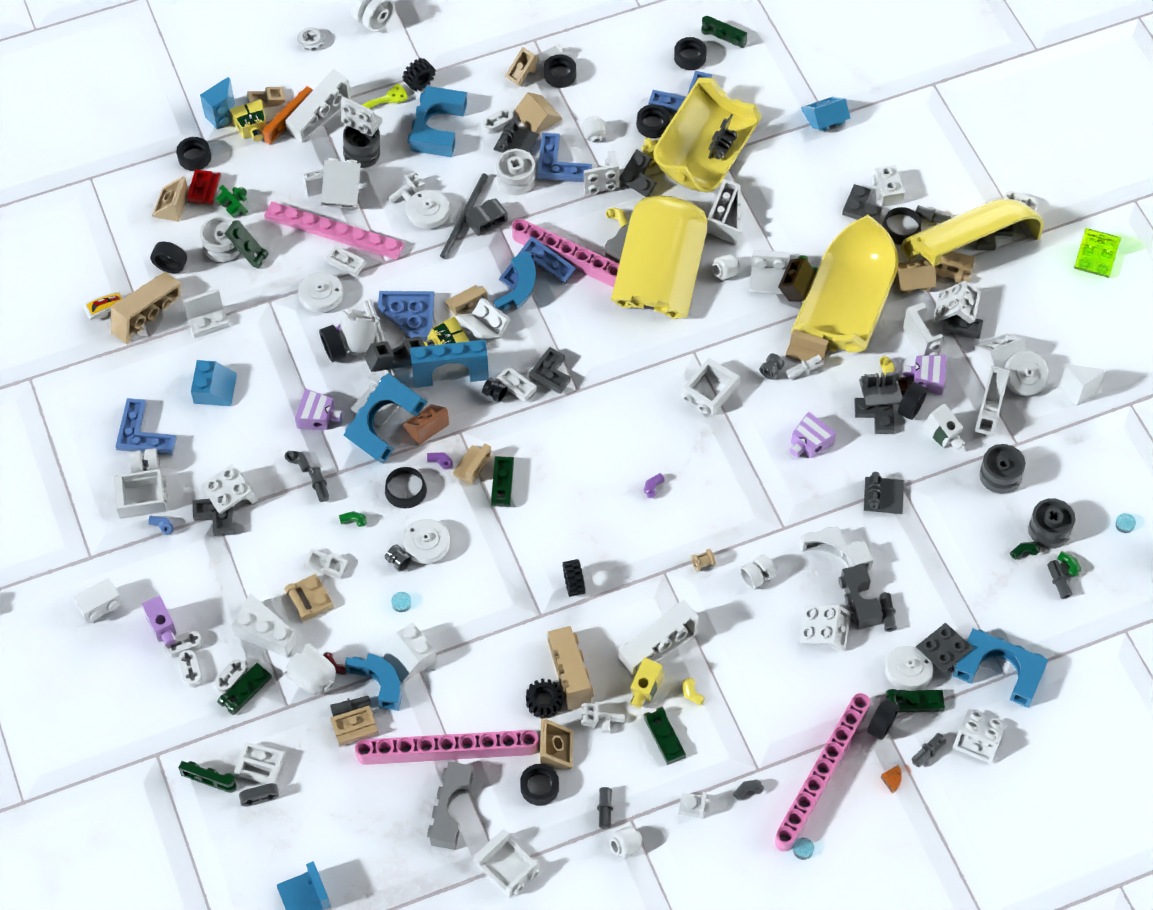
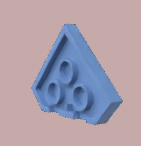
M379 291L378 310L409 338L421 336L423 341H427L428 335L433 328L435 294L434 291Z

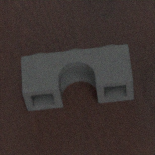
M421 336L406 338L400 346L394 349L390 348L388 341L371 343L364 358L371 372L412 366L410 348L425 345Z
M865 564L842 569L841 577L838 580L841 589L844 588L846 593L844 595L846 605H850L852 610V622L856 623L858 629L880 625L883 613L878 599H864L859 594L862 591L869 590L871 580Z

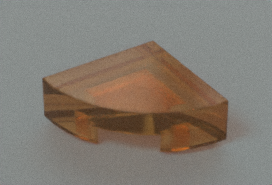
M899 765L883 773L880 777L892 794L897 791L901 784L902 772Z

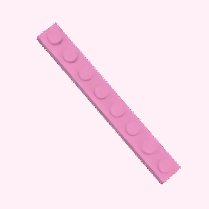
M271 201L264 214L267 220L398 260L404 248V242L273 201Z

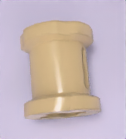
M706 549V552L699 555H691V561L696 571H700L701 568L708 565H716L711 549Z

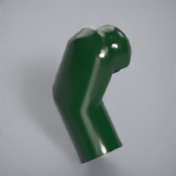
M1023 542L1010 552V555L1016 560L1022 554L1029 551L1031 555H1037L1040 552V548L1036 542Z

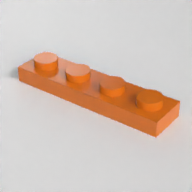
M306 86L264 127L262 132L266 143L271 145L287 129L285 120L313 91L312 88Z

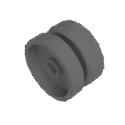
M997 444L990 447L984 454L979 476L982 484L990 491L999 494L1010 493L1016 490L1021 483L1026 462L1024 455L1019 449L1008 444Z
M1047 498L1040 501L1034 507L1028 525L1029 535L1032 540L1039 546L1047 549H1056L1063 546L1069 540L1076 521L1073 509L1065 501L1057 498Z

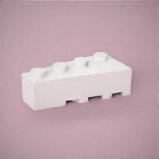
M333 68L285 120L287 132L299 141L304 142L340 112L342 97L351 100L349 79Z
M683 599L634 639L623 644L619 649L618 659L632 677L635 676L644 657L656 662L696 636L699 616Z

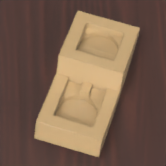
M266 87L265 91H247L246 95L248 103L261 99L263 108L276 106L286 101L283 87Z

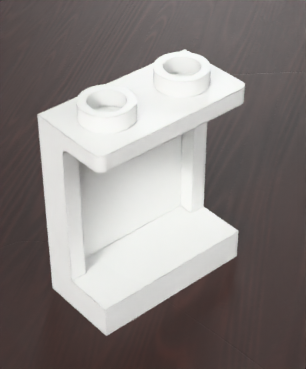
M337 158L325 160L321 206L357 209L361 163H357L356 160L342 162Z
M922 302L908 307L903 330L918 356L940 355L944 337L942 334L932 337L925 326L924 320L927 310L925 303Z
M505 828L474 855V864L509 898L513 894L517 895L524 888V884L529 879L533 880L540 872L539 861L532 860L511 840L510 833Z

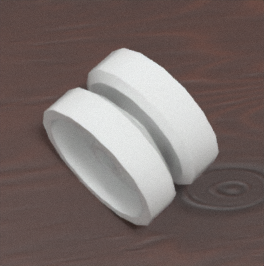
M355 0L352 6V16L366 28L376 32L385 27L391 20L395 10V2L393 0Z
M511 149L503 152L498 157L496 162L497 183L502 191L511 195H521L534 187L536 167L533 156L522 149Z
M225 215L213 216L207 219L200 228V238L204 253L215 262L231 261L240 254V251L224 234L234 221L233 218Z

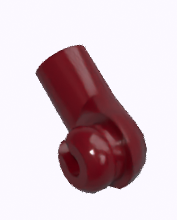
M330 652L323 654L335 666L336 674L346 675L345 665L337 664Z

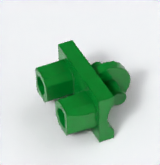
M224 185L219 187L222 192L217 196L216 200L223 207L230 201L232 202L225 210L233 218L240 212L244 215L248 212L239 202L247 200L245 197L247 190L244 187H233V194Z

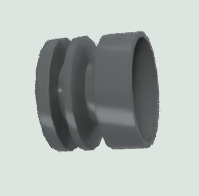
M346 126L343 130V156L345 161L356 160L357 163H361L360 168L374 165L380 156L379 129L371 137L353 127Z

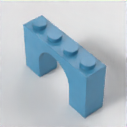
M431 86L425 87L424 92L420 94V106L416 108L417 117L412 121V133L408 134L407 142L410 144L411 151L452 157L456 145L455 133L433 129L426 123L437 114L464 117L467 107V92Z
M486 340L410 348L414 388L433 386V371L442 365L452 363L464 365L469 369L470 382L489 379Z
M387 373L379 380L375 391L369 394L365 405L357 411L353 422L347 425L343 436L375 460L384 464L395 448L381 439L375 432L374 418L377 412L387 404H398L417 417L428 401Z
M972 628L967 642L974 649L957 662L953 676L972 684L976 672L983 661L993 657L1006 659L1013 664L1018 674V680L1010 700L1029 708L1049 659L1044 658L1041 654L1027 651L1022 646L1010 644L1002 638L988 635L983 630Z

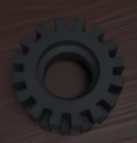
M425 58L415 59L414 63L411 62L410 66L405 68L407 71L403 72L402 78L413 91H421L422 88L425 89L427 84H431V80H434L433 76L436 75V69Z
M579 559L562 562L569 597L585 594V582Z
M541 679L540 683L536 680L534 685L532 683L529 685V689L526 690V706L529 708L530 713L534 712L535 717L540 715V718L543 719L544 715H547V718H551V714L555 716L557 710L560 711L562 692L560 686L557 687L555 681L552 684L550 679L547 682ZM541 693H548L551 695L552 700L548 704H539L536 697Z

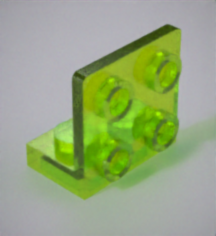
M1085 228L1074 269L1109 278L1121 237Z

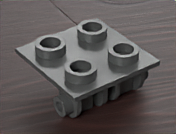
M733 114L728 119L725 118L720 126V131L714 133L713 141L708 148L710 150L709 159L712 155L718 160L724 158L736 140V131L728 130Z
M512 119L507 123L493 150L503 153L511 149H522L530 153L540 134L520 128L518 121Z
M894 371L884 375V372H882L881 377H879L878 373L861 376L859 382L866 407L900 404L902 394L898 384L900 379L899 373Z
M872 472L870 477H865L863 511L903 514L904 480L881 478L879 472Z
M944 623L916 646L943 673L948 674L954 671L953 665L974 649L947 623Z

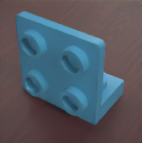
M314 861L306 864L307 872L277 884L285 910H325L331 907Z

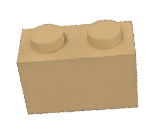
M927 259L899 262L894 279L896 288L902 291V293H912L914 289L929 291L931 287H937L935 266L933 267Z

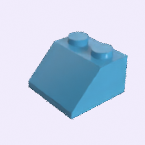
M227 77L200 94L204 116L216 129L225 126L231 121L229 109L234 108L235 100L231 80Z
M832 96L801 107L812 128L819 129V131L830 129L829 126L833 124L835 126L845 124V120L851 119L846 98Z
M197 360L191 387L193 403L231 406L237 373L216 361Z

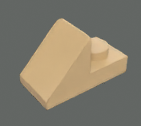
M522 47L504 77L521 86L529 72L535 73L537 56Z

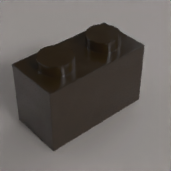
M806 258L790 259L778 288L788 301L804 300L816 272Z

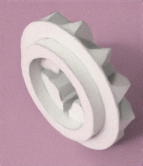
M315 27L304 28L297 35L298 45L302 46L303 49L308 48L310 51L312 48L318 49V46L323 45L325 40L323 32Z

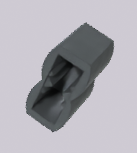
M496 198L486 200L481 206L472 207L466 213V222L477 236L483 235L492 228H497L508 221V212Z

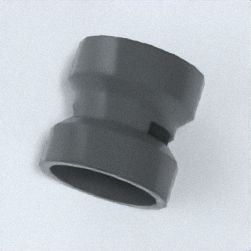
M770 353L766 358V363L760 366L759 371L767 379L773 380L778 375V370L784 367L785 362L779 355Z
M398 544L392 546L385 554V559L389 563H393L394 568L398 572L405 570L412 561V557L408 553H404Z

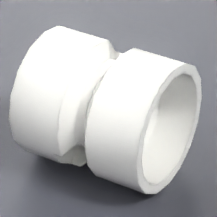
M157 448L146 449L144 453L140 450L129 452L131 473L160 469Z
M761 554L753 559V563L749 562L739 569L742 579L751 589L757 588L763 584L764 580L768 581L777 575L774 563L766 554Z

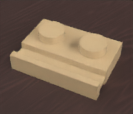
M370 705L330 718L339 747L379 734Z

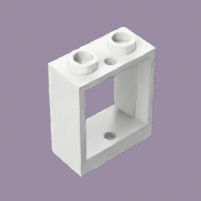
M708 357L682 387V398L687 403L698 407L701 412L713 416L737 389L740 376ZM705 374L725 385L712 401L693 389Z
M160 469L114 476L116 508L120 519L166 512V504H169L168 493L164 492V487H167L166 476H162ZM151 484L158 485L159 500L126 505L125 488Z

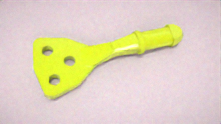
M396 84L389 89L385 96L369 100L362 104V106L370 109L380 103L404 102L408 100L405 89L400 84Z

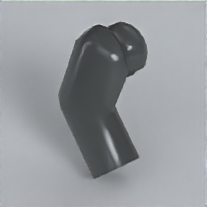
M287 451L285 453V459L290 463L298 464L302 472H307L311 469L302 452Z
M757 779L744 781L733 792V796L740 801L748 791L760 794L763 792L764 786Z

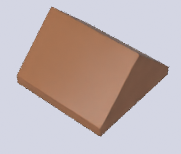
M431 404L423 409L417 417L413 416L401 425L416 443L420 445L449 425L448 410L446 407Z

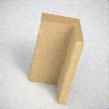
M474 285L447 299L445 302L456 317L457 314H466L475 309L481 298H485L488 301L487 291L484 287L478 288L477 285Z
M793 329L785 356L801 362L819 354L822 359L821 362H823L828 350L829 340Z
M484 443L480 449L471 445L454 470L453 475L473 485L492 457L491 446Z

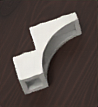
M991 366L975 432L994 436L1010 370Z
M838 526L825 527L821 531L807 532L801 536L800 547L802 552L810 550L824 551L835 555L848 567L865 564L867 571L872 568L873 559L866 542L854 541L846 545Z

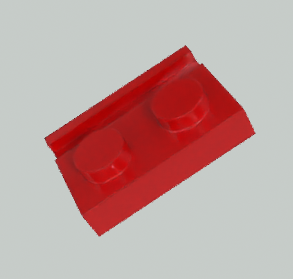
M195 169L187 194V202L210 203V205H213L221 179L220 172L216 174L212 171Z

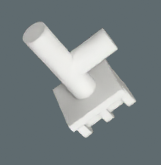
M413 172L409 176L404 175L408 184L388 197L391 203L402 196L408 202L411 197L409 191L413 190L414 193H417L426 188V184L422 182L421 177H418L417 172Z
M595 702V704L583 703L581 705L583 712H581L583 717L581 725L590 726L591 729H594L598 720H602V733H610V721L625 722V715L598 712L599 702Z

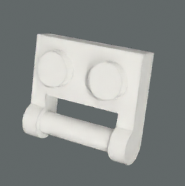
M245 742L233 776L234 778L241 779L242 777L264 784H276L285 752ZM249 765L270 771L269 776L245 770L244 767Z

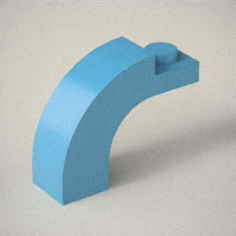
M528 250L511 259V265L517 273L519 282L512 292L494 301L493 305L502 312L511 308V304L515 306L516 310L528 301L533 292L536 270Z
M368 653L366 660L360 657H346V673L368 676L380 684L379 708L399 711L402 694L399 677L393 666L382 657Z

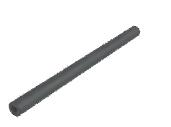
M482 173L440 254L441 258H447L466 221V213L474 206L488 179L487 174Z

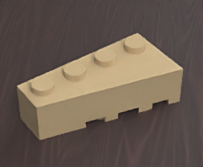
M163 272L133 293L128 294L119 302L114 303L111 306V333L125 344H128L131 341L130 337L135 332L139 334L143 330L142 326L148 320L152 322L160 309L164 311L180 297L181 283L167 272Z
M571 626L547 631L548 644L567 710L581 708L583 703H591L594 692L589 682L587 668L583 664L582 651L577 646L579 642L576 632L573 633Z

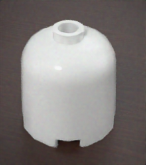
M348 309V313L343 310L339 335L345 350H348V354L357 356L359 353L367 352L370 344L374 343L379 324L378 316L374 314L372 317L366 316V312L361 310Z
M306 644L304 646L305 650L301 654L296 652L285 667L288 669V672H284V675L311 695H318L324 691L328 692L335 684L333 682L336 675L335 666L314 646Z

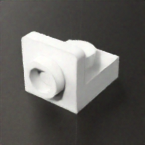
M682 792L678 815L703 819L704 812H708L710 800L706 799L707 792H703L702 796Z

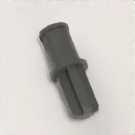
M918 205L915 211L920 218L930 220L929 222L942 223L951 219L950 215L937 212L935 208L928 209Z
M312 467L308 471L312 479V488L316 491L320 502H327L329 500V493L326 488L327 482L323 479L320 467Z
M1057 560L1050 561L1047 566L1053 578L1052 583L1056 585L1060 598L1066 599L1071 597L1073 593L1067 583V576L1063 574Z
M883 592L879 595L883 613L884 630L892 632L897 630L894 615L896 610L893 608L891 594Z
M364 696L352 700L347 698V701L330 704L332 715L334 717L365 706H371V700L369 696Z
M937 733L927 744L924 743L922 749L911 758L912 764L916 767H921L930 757H934L936 755L935 752L947 742L945 738L940 740L943 735Z
M610 787L599 788V805L597 810L599 811V827L602 829H609L611 827V811L613 806L611 805L612 788Z

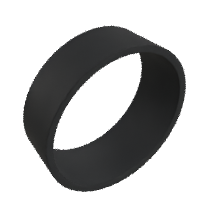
M897 207L886 214L882 227L889 233L894 244L902 245L906 238L921 232V219L914 210L906 207ZM894 215H906L913 218L919 226L913 233L901 235L890 230L886 220Z
M397 468L386 479L385 496L389 503L395 507L403 509L415 507L426 496L427 486L424 478L414 468ZM400 474H413L422 480V487L415 496L403 499L391 494L388 489V483Z

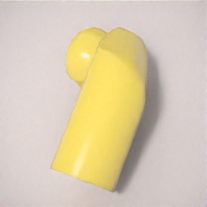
M611 207L606 210V217L618 220L621 228H624L629 223L622 209Z
M883 356L880 358L879 362L884 375L895 371V367L889 357Z
M693 678L685 679L682 682L684 697L701 706L705 697L696 693L695 680Z

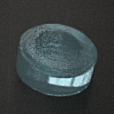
M1128 513L1120 514L1115 522L1117 530L1122 533L1132 532L1136 525L1135 518Z
M397 592L391 599L393 609L400 613L408 611L412 604L411 597L406 592Z
M801 837L794 842L793 853L798 859L806 860L813 855L814 844L810 839Z

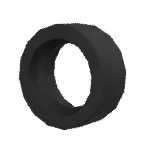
M685 37L676 43L674 47V61L680 68L696 70L704 65L707 47L703 41L695 37ZM686 49H694L700 55L695 58H686L680 52Z
M563 54L549 57L544 63V79L549 85L556 88L570 86L576 79L575 61ZM557 66H563L568 68L570 72L563 76L553 75L550 70Z
M646 105L637 113L636 127L638 132L647 138L655 139L661 137L670 123L668 111L660 105ZM655 116L661 118L663 123L654 127L646 125L643 120L647 117Z
M188 137L177 146L176 154L179 164L186 170L204 169L211 161L209 144L203 138ZM191 149H201L204 151L203 155L196 159H188L183 156Z
M162 241L155 245L150 259L160 270L177 274L183 270L188 256L176 244Z
M332 324L320 329V338L330 361L335 362L346 358V351L336 327Z
M916 382L911 383L899 404L898 414L913 420L924 403L928 388Z
M884 699L874 713L867 733L883 740L896 719L899 705Z
M534 764L527 767L520 778V789L523 798L536 806L551 803L559 792V777L556 771L545 764ZM535 775L548 776L552 782L551 790L543 795L533 794L527 786L529 779Z

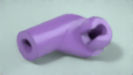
M427 453V462H437L443 469H450L452 467L453 461L446 453Z
M661 473L645 482L644 493L647 494L648 498L655 497L657 495L656 486L665 481Z

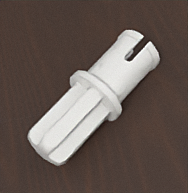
M818 354L806 361L802 360L800 364L788 369L786 374L790 380H793L805 373L809 374V371L824 364L821 362L822 359Z

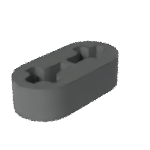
M274 783L246 789L239 793L240 804L244 807L272 801L279 797L278 786Z

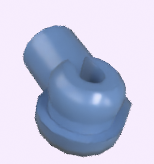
M149 516V525L159 526L161 532L165 535H170L173 532V525L167 517Z

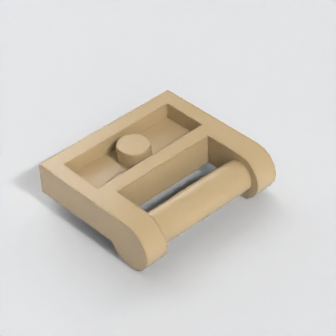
M316 573L297 583L288 584L284 588L286 594L290 595L299 611V617L303 622L334 608ZM302 590L312 609L308 610L305 608L297 593L298 591Z

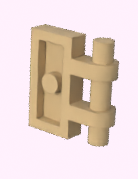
M950 251L942 255L940 264L935 266L936 275L943 279L945 277L954 279L955 282L959 283L965 280L969 282L970 276L968 275H971L975 257Z

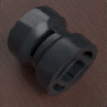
M490 377L483 385L482 394L491 396L494 401L499 403L505 397L508 387L502 383L498 384L497 380Z

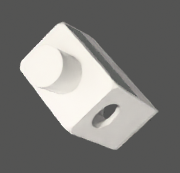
M944 403L930 413L922 429L941 447L944 448L951 444L956 450L960 449L965 444L959 436L963 426Z

